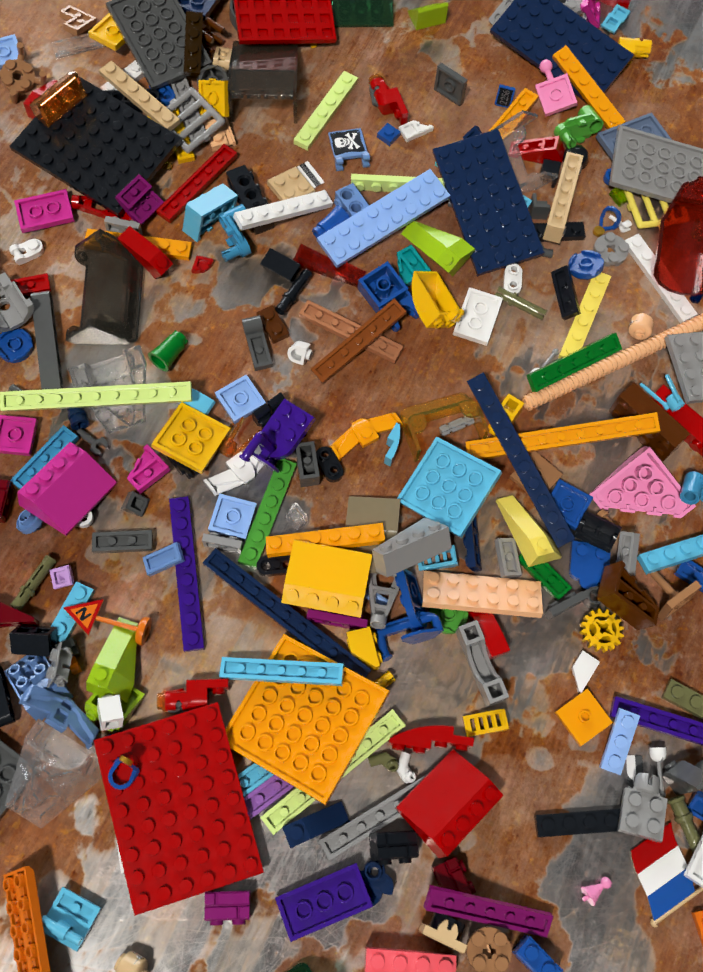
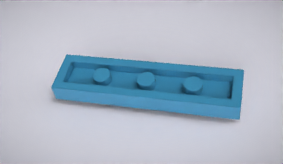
M63 425L10 480L11 483L18 489H21L69 442L75 444L79 437Z

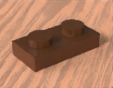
M273 305L256 312L257 316L260 315L262 325L273 344L289 337V332Z

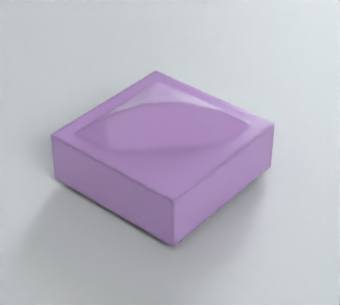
M71 565L50 570L53 589H60L75 584Z

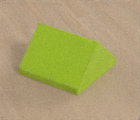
M448 2L435 3L408 10L415 29L420 30L446 23Z

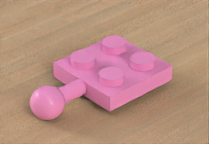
M547 59L543 60L539 68L542 73H545L547 81L535 85V89L545 117L577 106V100L568 74L554 78L551 72L553 68L552 62Z

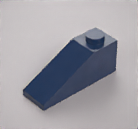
M342 801L282 828L292 849L346 824L350 820Z

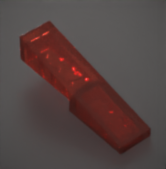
M300 244L293 259L301 265V268L357 288L358 280L366 273L347 262L336 268L329 257L303 244Z

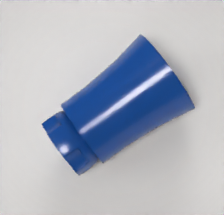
M336 205L312 229L313 235L317 239L320 235L350 218L341 206Z

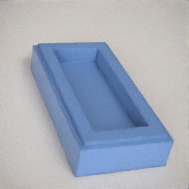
M178 542L142 557L146 573L150 577L185 561L180 543Z

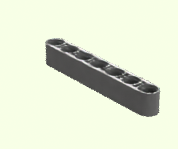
M50 290L31 293V301L34 305L33 320L41 390L61 389L64 387L52 295Z

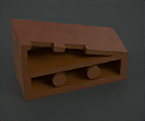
M623 560L605 566L597 600L636 630L655 626L660 608L646 590H641L636 584V577L629 575L624 568L626 564Z

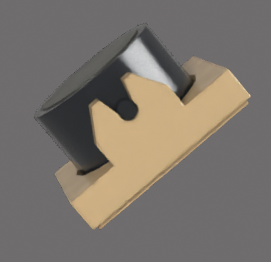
M434 912L429 926L421 923L418 929L420 933L462 954L465 953L468 946L460 942L465 924L450 916Z

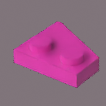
M582 0L580 7L582 13L586 14L587 21L596 28H600L601 3H595L596 0Z
M148 444L144 446V453L140 459H137L134 469L131 470L127 477L130 484L140 494L171 471L168 465Z

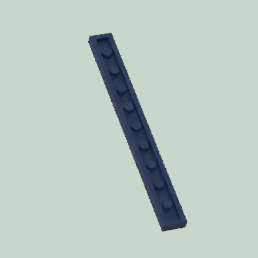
M484 372L468 380L467 383L557 548L575 540Z
M215 548L204 560L203 565L304 645L337 663H343L344 667L365 678L370 674V668L288 604L281 603L282 600L219 550Z

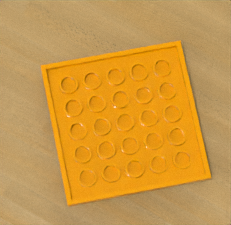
M283 634L269 657L270 660L337 663ZM344 667L343 686L254 681L225 728L229 744L233 751L317 801L327 805L390 692Z

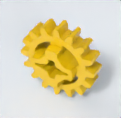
M598 608L596 614L591 610L588 613L589 616L585 615L582 618L585 622H581L579 626L584 629L579 634L585 636L582 642H589L588 648L594 646L595 652L601 648L602 652L605 653L608 649L610 651L615 649V645H620L619 639L624 637L620 631L624 627L619 626L621 619L615 620V613L609 615L608 609L602 613L601 609ZM599 640H604L605 642L608 641V643H601V642H598V641H599Z

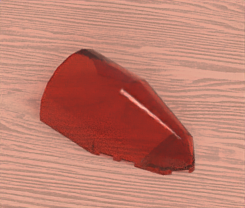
M702 176L697 177L696 180L690 183L687 181L682 184L659 224L654 277L660 286L667 291L679 295L696 296L703 294Z

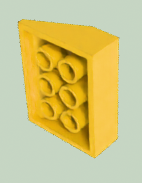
M294 540L281 603L361 618L373 554Z

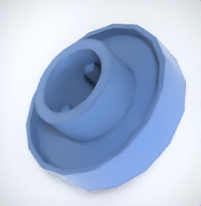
M24 510L17 519L16 528L23 534H30L39 530L43 521L27 510Z

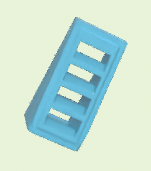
M452 545L451 549L440 553L443 554L444 562L440 563L438 554L435 556L436 564H432V558L427 559L428 565H424V561L418 563L419 571L459 566L455 545ZM447 553L451 554L452 561H448Z

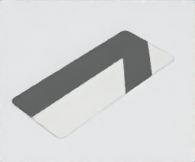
M627 755L628 788H633L635 775L643 773V759L641 755Z

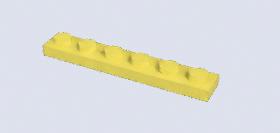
M601 272L600 275L590 280L579 306L581 314L574 318L559 354V359L583 347L611 279L610 275Z

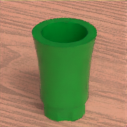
M175 330L160 345L148 353V358L157 368L167 372L188 344V340L181 332Z

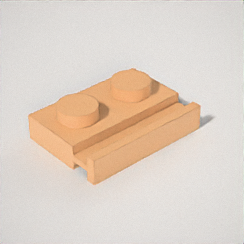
M223 117L225 124L211 135L209 143L212 151L218 150L223 144L236 146L227 117ZM214 118L207 119L203 123L205 130L216 122Z

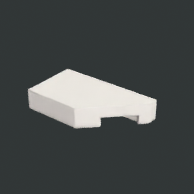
M413 120L399 126L398 130L405 141L409 142L432 132L433 125L427 126Z
M581 651L571 668L578 693H582L600 661L585 651Z

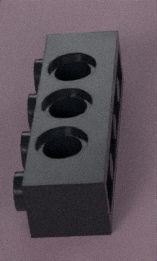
M245 165L226 172L227 183L230 189L238 195L237 202L239 205L243 204L246 209L268 204L266 197L261 195L259 184L254 182L252 171H248ZM274 222L254 227L252 230L255 235L273 229Z

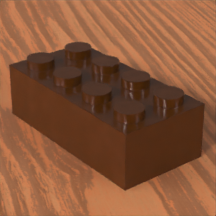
M635 382L617 397L609 410L614 419L657 412L660 432L636 437L642 445L650 447L662 461H665L690 435L683 426Z

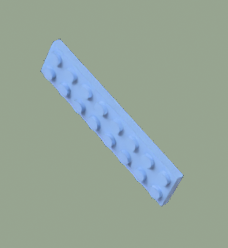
M429 169L317 237V242L335 267L338 268L449 199L450 194L432 170Z

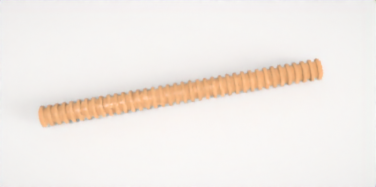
M703 313L645 339L634 346L615 353V355L606 357L537 392L524 395L522 397L524 407L531 411L533 408L535 409L553 399H557V397H561L562 394L566 395L567 392L570 393L572 390L581 388L596 379H600L611 372H615L639 359L656 353L658 350L666 348L667 345L664 338L667 335L703 331Z

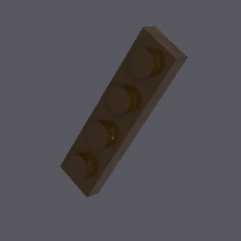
M186 11L184 76L199 77L201 73L202 12Z

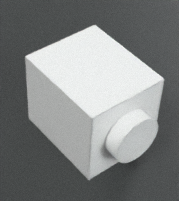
M108 694L98 698L97 712L101 731L123 727L124 717L120 696Z

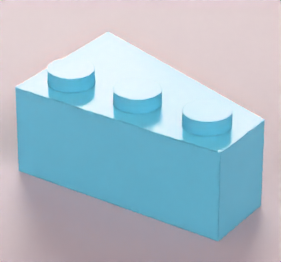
M222 183L207 193L201 194L198 198L189 201L185 206L182 231L198 243L201 240L200 236L206 230L210 232L213 229L211 226L217 220L219 221V214L236 207L238 195Z

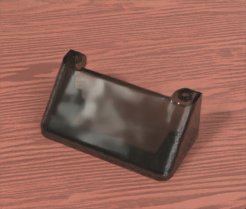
M102 229L97 230L75 245V259L81 265L86 266L80 327L71 326L67 329L65 341L84 345H131L138 340L143 266L119 242L118 237Z

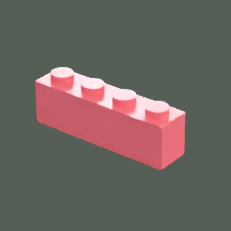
M365 947L364 972H456L457 955L442 952Z

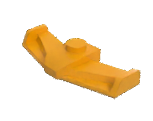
M395 412L370 419L360 418L353 422L352 426L329 448L333 450L340 462L358 443H360L362 448H365L379 440L378 433L392 430L396 422L402 428L403 423Z

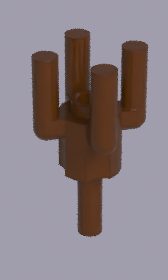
M206 17L202 27V45L206 52L213 56L215 50L203 41L206 40L210 44H213L215 41L223 46L225 40L212 32L210 27L221 34L225 32V28L211 18Z

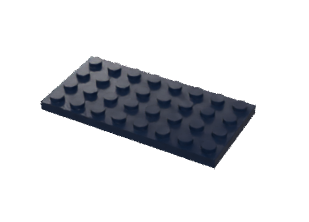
M514 0L490 29L492 35L539 68L543 60H550L553 64L551 72L554 78L564 75V72L553 60L552 56L567 45L603 93L607 91L634 56L633 53L559 0ZM571 83L574 94L583 101H585L581 94Z
M498 129L433 149L432 153L445 189L450 194L449 200L462 236L467 243L476 249L470 258L477 276L544 255V250Z

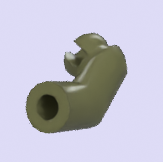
M387 752L368 757L370 767L382 765L391 772H395L399 768L398 760Z

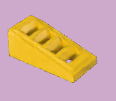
M505 708L462 717L466 737L502 732L509 729ZM496 715H499L501 726H497ZM487 717L491 718L493 728H489ZM478 718H482L484 726L483 730H481ZM472 719H474L476 731L473 732L470 722Z

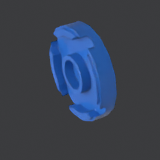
M583 250L581 253H575L571 256L568 267L574 277L592 279L603 271L604 259L598 252Z
M14 329L0 334V358L4 361L19 363L26 360L32 354L34 343L30 334L24 329Z

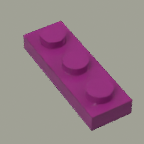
M308 609L307 620L313 623L353 630L367 627L368 620L364 619L363 616L361 618L350 617L333 612L327 613L317 609Z

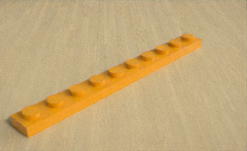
M655 412L519 433L518 436L527 452L659 433L660 425L658 414ZM497 437L465 442L467 453L480 460L507 456Z

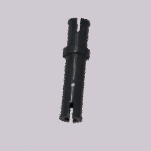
M303 269L290 289L282 295L283 298L275 307L278 314L285 315L288 308L296 302L297 296L313 276L310 270Z

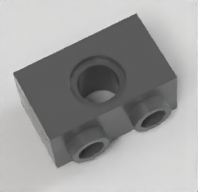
M314 441L299 443L295 453L300 487L319 485L320 476Z

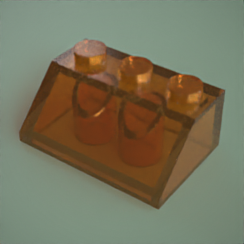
M74 71L60 78L58 82L48 88L29 105L34 115L44 125L50 127L87 95L78 73Z

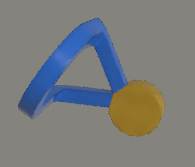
M607 206L602 211L599 226H595L593 234L600 237L605 231L618 228L622 219L620 211L614 206ZM606 211H613L617 216L616 222L612 226L603 227V218Z
M121 755L120 758L114 761L108 774V781L113 788L125 790L132 785L140 770L133 765L132 760ZM120 763L126 764L133 769L129 781L124 785H118L113 781V773Z

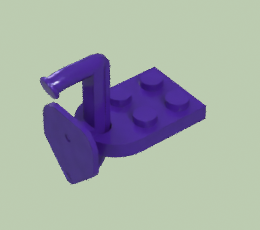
M283 399L262 431L254 435L239 457L246 462H250V457L252 456L270 470L279 473V470L274 466L276 462L290 456L316 419L288 400ZM258 445L262 450L259 455L254 452Z

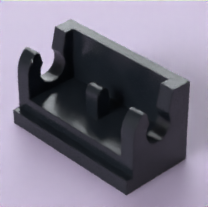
M272 248L268 250L260 263L263 268L271 270L292 284L302 272L299 263Z
M585 511L574 537L610 553L622 527Z
M18 625L9 633L11 654L49 657L52 648H56L57 627Z

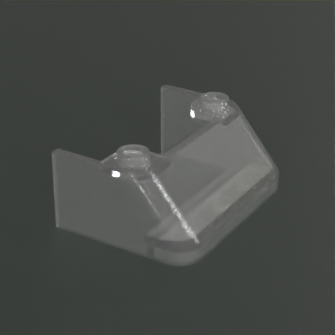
M524 110L493 129L499 130L522 193L537 190L558 178V174L545 171L527 174L518 145L526 138L525 125L538 118V115Z

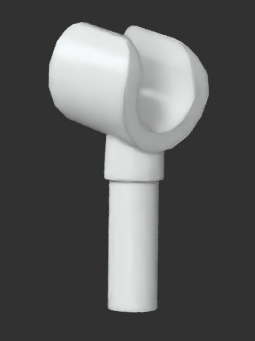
M613 215L609 216L610 220L616 222V217ZM621 221L619 224L620 232L624 233L631 230L629 228L632 226L631 221Z

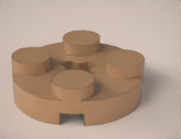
M493 927L478 928L466 943L468 945L466 948L468 962L477 972H504L507 970L512 957L511 944L507 936ZM487 944H491V948L495 950L494 954H491V958H487V955L483 954V949L487 948Z

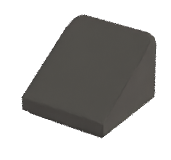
M131 491L127 494L121 510L142 517L150 499Z

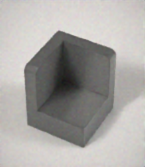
M533 193L531 197L532 203L529 206L531 218L547 220L551 206L547 204V201H537V194Z

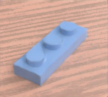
M618 708L599 765L600 768L621 776L640 715Z

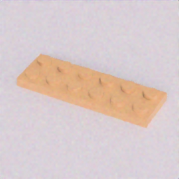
M424 571L422 607L542 618L541 581Z

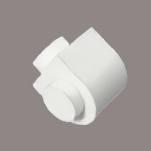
M303 341L295 342L288 349V358L294 363L304 365L312 357L313 350L310 349L311 344Z

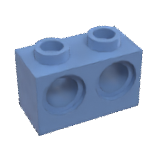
M354 183L335 191V206H341L349 217L369 206Z

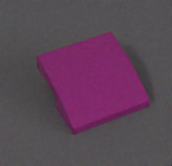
M138 174L115 196V199L125 212L142 226L164 201L151 190L152 186Z

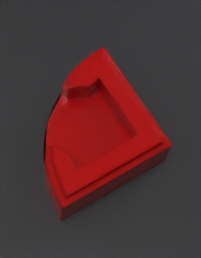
M197 255L191 269L192 273L200 274L208 271L213 266L214 259Z

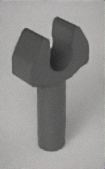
M82 428L78 429L77 434L91 445L90 452L94 456H103L101 451L97 449L98 446H104L109 450V445L104 437L95 439Z

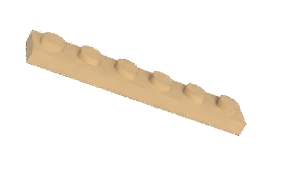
M110 61L99 69L100 75L153 121L170 131L181 124L180 119L114 62Z

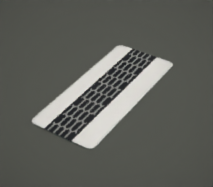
M308 161L297 166L298 170L313 188L324 183Z

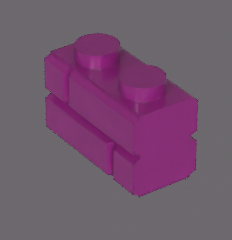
M251 890L205 892L204 920L210 921V925H223V920H232V925L246 924V920H250Z

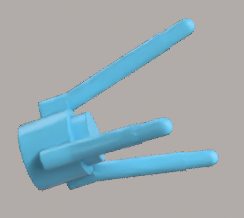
M668 374L665 375V378L673 394L666 398V403L647 386L640 383V386L657 400L666 411L670 409L672 412H675L685 405Z

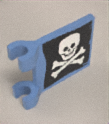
M361 128L328 132L336 171L343 170V160L361 158L363 168L370 167V155L367 152Z

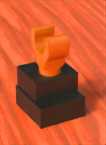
M74 638L63 641L61 648L69 647L73 652L70 670L72 674L76 675L82 672L76 659L81 656L79 646Z

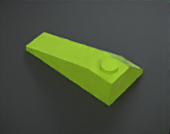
M416 221L409 223L401 233V235L452 277L476 250L463 238Z
M121 617L117 619L119 622L138 627V623ZM118 626L113 627L86 681L88 692L100 696L108 694L113 696L119 695L121 703L127 704L135 682L136 631Z

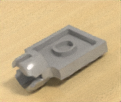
M638 773L634 777L633 788L625 787L623 789L617 831L661 843L663 841L668 799L660 796V779L657 776L652 775V779H649L648 773Z

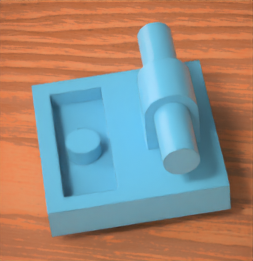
M62 887L46 916L43 915L42 917L44 933L78 952L102 908L68 888Z

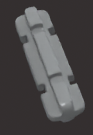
M471 414L463 416V419L461 417L449 422L448 425L444 424L439 427L440 434L446 436L450 432L454 433L465 428V425L470 426L475 423L474 418Z

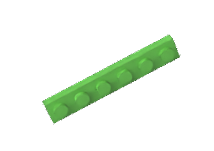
M285 459L277 461L275 467L279 470V473L273 471L239 556L238 563L257 569V561L262 557L266 547V537L271 534L297 463Z

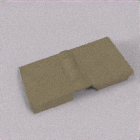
M349 496L345 527L383 523L385 541L398 534L401 499ZM379 545L346 549L373 554L372 549ZM372 555L369 573L380 574L376 572L374 558Z

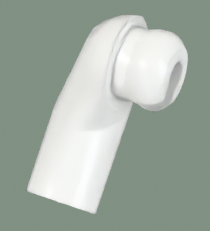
M401 751L397 773L403 782L407 784L413 783L416 780V774L408 766L411 754Z

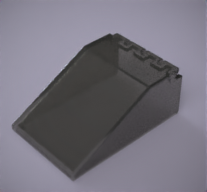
M233 41L228 74L230 122H234L235 99H244V95H247V99H261V95H264V99H278V95H281V100H293L294 123H297L298 44H239V41Z

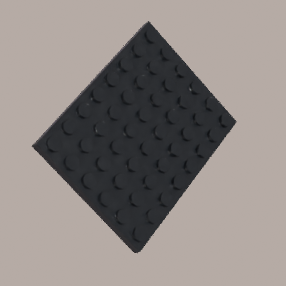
M73 73L9 147L13 152L120 218L125 210L115 199V196L138 174L149 183L183 141L180 136Z

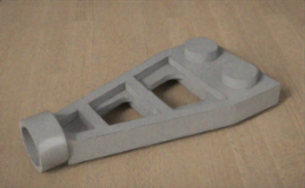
M369 573L367 586L371 612L370 626L375 629L386 628L387 617L400 590L395 582L397 574L392 575L394 581L390 588L377 585V574ZM376 593L389 595L386 605L376 604Z

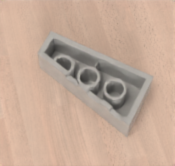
M424 517L372 549L376 572L389 577L451 549L449 527Z

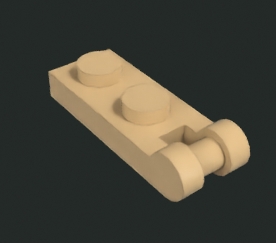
M217 46L212 65L221 66L229 71L233 49Z

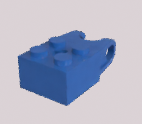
M388 261L358 280V290L375 313L395 298L406 310V313L415 319L420 317L415 309L413 298L408 290L409 288ZM398 321L390 327L394 332L400 330Z

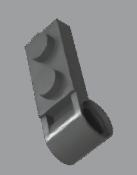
M260 315L242 319L255 371L273 367Z
M594 586L578 594L574 591L565 596L566 600L559 603L557 600L548 605L549 609L544 614L550 620L582 602L588 608H596L601 602L599 600L593 601L590 598V594H594L597 597L599 587Z

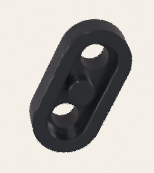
M329 447L319 448L316 451L317 463L326 480L332 483L340 481L343 477V468L333 450ZM326 453L328 457H322V454ZM331 469H336L337 472H336V473H332L330 470H331Z
M290 555L270 558L267 556L261 557L257 561L258 573L264 577L286 575L288 568H284L283 564L289 563ZM269 565L270 569L264 570L263 567Z

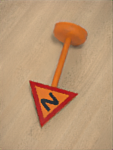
M104 599L64 607V610L88 636L95 620L136 631L135 642L141 646L145 644L150 633L152 619L149 617L142 618L137 627L97 616Z

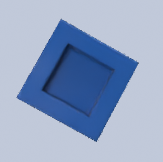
M387 123L377 133V138L391 146L400 137L401 132Z

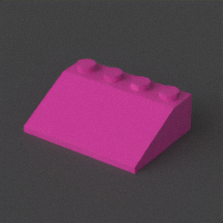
M69 442L17 492L19 506L67 536L117 485V482L86 451Z

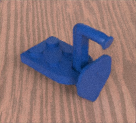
M407 569L396 573L395 582L401 590L400 601L402 606L405 607L408 617L386 623V628L375 630L383 662L390 660L393 656L389 653L385 637L411 629L412 633L403 635L401 640L408 644H417L433 639L444 631L439 616L431 612H425V608L422 607V596L416 574ZM432 621L433 628L424 629L427 627V623Z

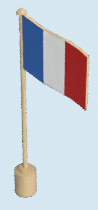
M671 822L664 826L663 841L661 843L646 839L630 850L634 870L647 896L653 918L650 921L652 927H658L657 924L703 891L702 887L695 890L693 882L684 876L688 865L675 840Z

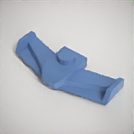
M31 684L19 701L21 705L25 704L48 713L44 722L60 733L69 727L86 745L87 749L93 746V740L96 739L100 729L69 697Z

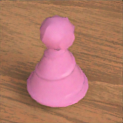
M603 877L600 884L582 886L581 892L584 895L582 900L584 902L587 900L592 906H595L603 888L609 889L611 887V880L608 877Z

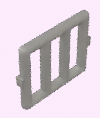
M190 87L177 99L173 98L169 102L170 105L166 107L172 112L191 96L197 100L177 116L180 119V123L199 107L203 106L206 110L179 134L174 129L171 131L182 138L183 142L179 146L186 153L193 151L203 141L207 142L210 140L211 135L225 124V119L193 87ZM211 116L216 120L213 125L190 144L183 140Z

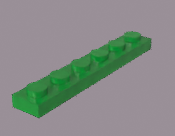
M611 333L527 374L532 392H537L622 350L617 333Z

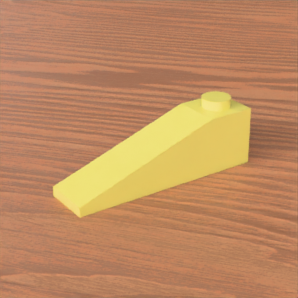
M513 495L496 499V503L528 567L562 557L553 539Z

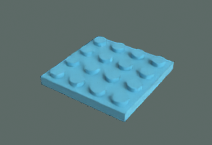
M436 436L397 499H401L400 504L419 515L448 526L449 532L462 538L502 475V471Z

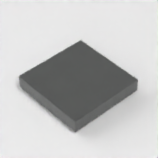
M440 63L437 66L434 90L458 106H461L464 101L468 79Z

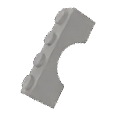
M475 620L459 626L455 632L486 708L505 701L509 698L502 678L496 673L486 650L485 637L478 621Z

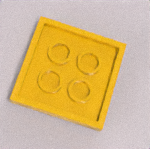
M181 402L152 442L151 448L202 474L230 433L231 428Z

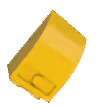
M414 271L412 277V298L415 309L425 327L435 329L451 328L456 322H459L460 318L464 315V310L458 307L438 272Z

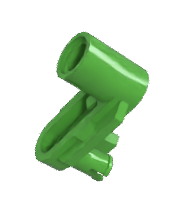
M585 105L578 111V116L568 118L565 122L558 124L554 129V135L560 136L561 141L565 143L566 147L571 149V147L576 146L577 142L582 143L585 138H589L592 134L599 132L603 127V121L592 106Z

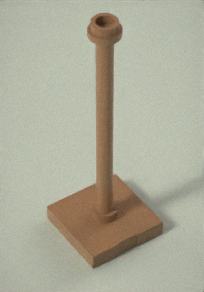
M602 509L596 514V516L612 522L608 517L610 514L608 511ZM658 571L650 573L651 577L669 595V601L666 602L658 614V618L661 621L689 602L702 587L696 580L681 592L675 591Z

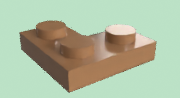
M71 5L60 10V17L67 20L63 23V30L74 36L80 35L97 24L96 17Z

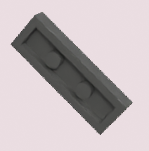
M152 530L92 533L93 554L153 551Z

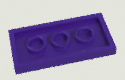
M357 863L275 897L290 942L373 907Z

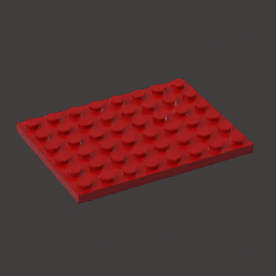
M218 702L93 740L134 916L264 873ZM121 755L132 760L133 765L140 770L135 781L125 790L113 788L108 781L109 771L114 761L120 758ZM120 763L113 773V781L118 785L126 784L130 779L133 769L126 764Z

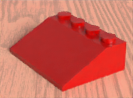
M452 749L395 808L438 858L449 856L504 795L487 776Z

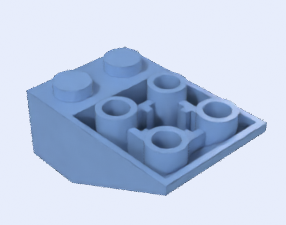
M26 655L4 671L19 699H21L23 693L31 684L59 695L67 696L70 699L73 698L66 684L64 687H58L56 683H52L47 688L48 679L45 676L51 663L46 656ZM22 704L37 723L48 715L46 712Z

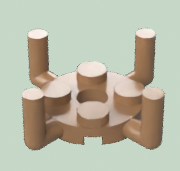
M22 42L17 43V59L6 60L0 70L1 81L9 91L13 104L18 103L19 94L26 93L35 84H47L46 72L40 71V78L35 77L32 65L24 61L25 50ZM15 74L23 76L21 80H16L13 77Z

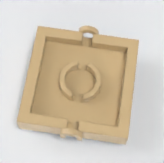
M296 166L267 180V185L280 201L315 192V189Z

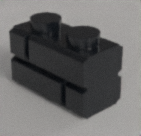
M414 830L369 834L371 861H378L379 865L392 864L391 860L398 859L399 864L412 863L411 858H418L419 856L417 833Z

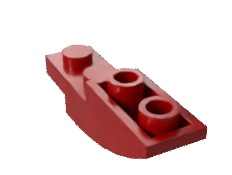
M424 726L397 734L388 740V745L392 746L393 750L398 751L410 748L413 749L414 753L425 754V751H429L431 743H435L434 747L447 748L448 745L455 746V750L467 751L468 748L471 749L474 746V738L453 735L454 726Z

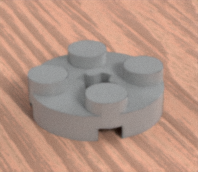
M607 232L605 235L600 236L593 246V251L601 255L606 267L621 265L625 261L629 250V244L613 232ZM608 248L613 249L614 252H608Z

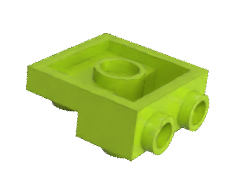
M133 687L127 704L121 703L124 717L123 727L130 720L133 711L145 697V694ZM94 693L85 703V714L92 721L99 720L97 700L103 697ZM123 727L110 729L107 731L113 732L115 730L117 732H120Z

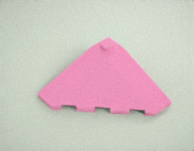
M643 446L589 493L597 506L604 510L615 508L621 512L635 513V511H642L648 515L662 516V514H669L675 518H682L696 507L695 504L689 505L681 501L680 493L682 487L654 451L647 446Z

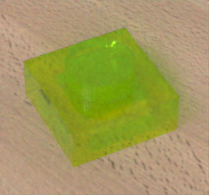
M615 188L609 193L610 197L619 207L628 202L623 189Z

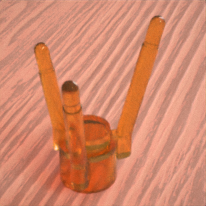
M241 417L232 434L231 431L234 424H230V433L218 450L227 458L231 459L232 456L241 452L254 437L253 435L238 449L236 448L238 444L233 439L240 429L244 417Z

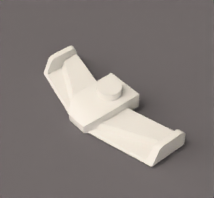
M259 445L254 451L258 455L262 451ZM239 452L226 462L229 470L203 479V482L216 496L219 493L221 494L242 484L249 483L264 465L252 456L250 457V462L242 460L239 455H242V452Z

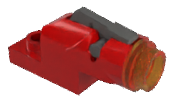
M380 74L370 76L368 85L372 105L378 106L383 115L394 113L395 119L399 120L400 125L406 124L408 111L398 88L390 89Z
M229 679L186 680V690L180 688L158 693L157 709L172 714H180L209 705V691H212V694H224L225 691L230 690Z

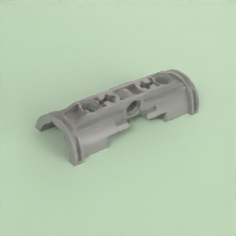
M5 272L0 274V332H8L19 328L30 319L34 312V305L30 298L25 299L14 281L11 282ZM4 304L10 305L8 310H1Z

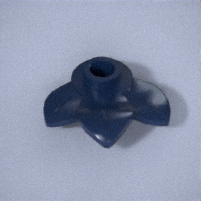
M369 861L365 865L364 870L360 872L372 904L375 906L381 900L383 893L393 895L394 883L392 878L386 874L384 865H379L378 861ZM374 867L378 868L379 872L377 876H374L372 874V869Z

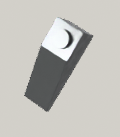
M672 760L664 766L666 770L662 772V776L676 795L696 792L703 788L702 769L684 760L678 762Z

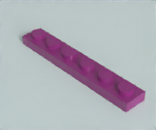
M433 885L429 886L423 906L426 911L542 937L548 936L554 917L550 912Z

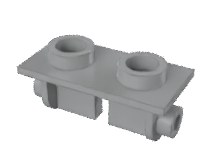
M61 641L56 649H52L49 656V661H52V663L48 667L45 676L48 679L47 688L52 683H56L58 687H64L68 682L70 671L68 668L71 665L73 652L69 647L61 648Z

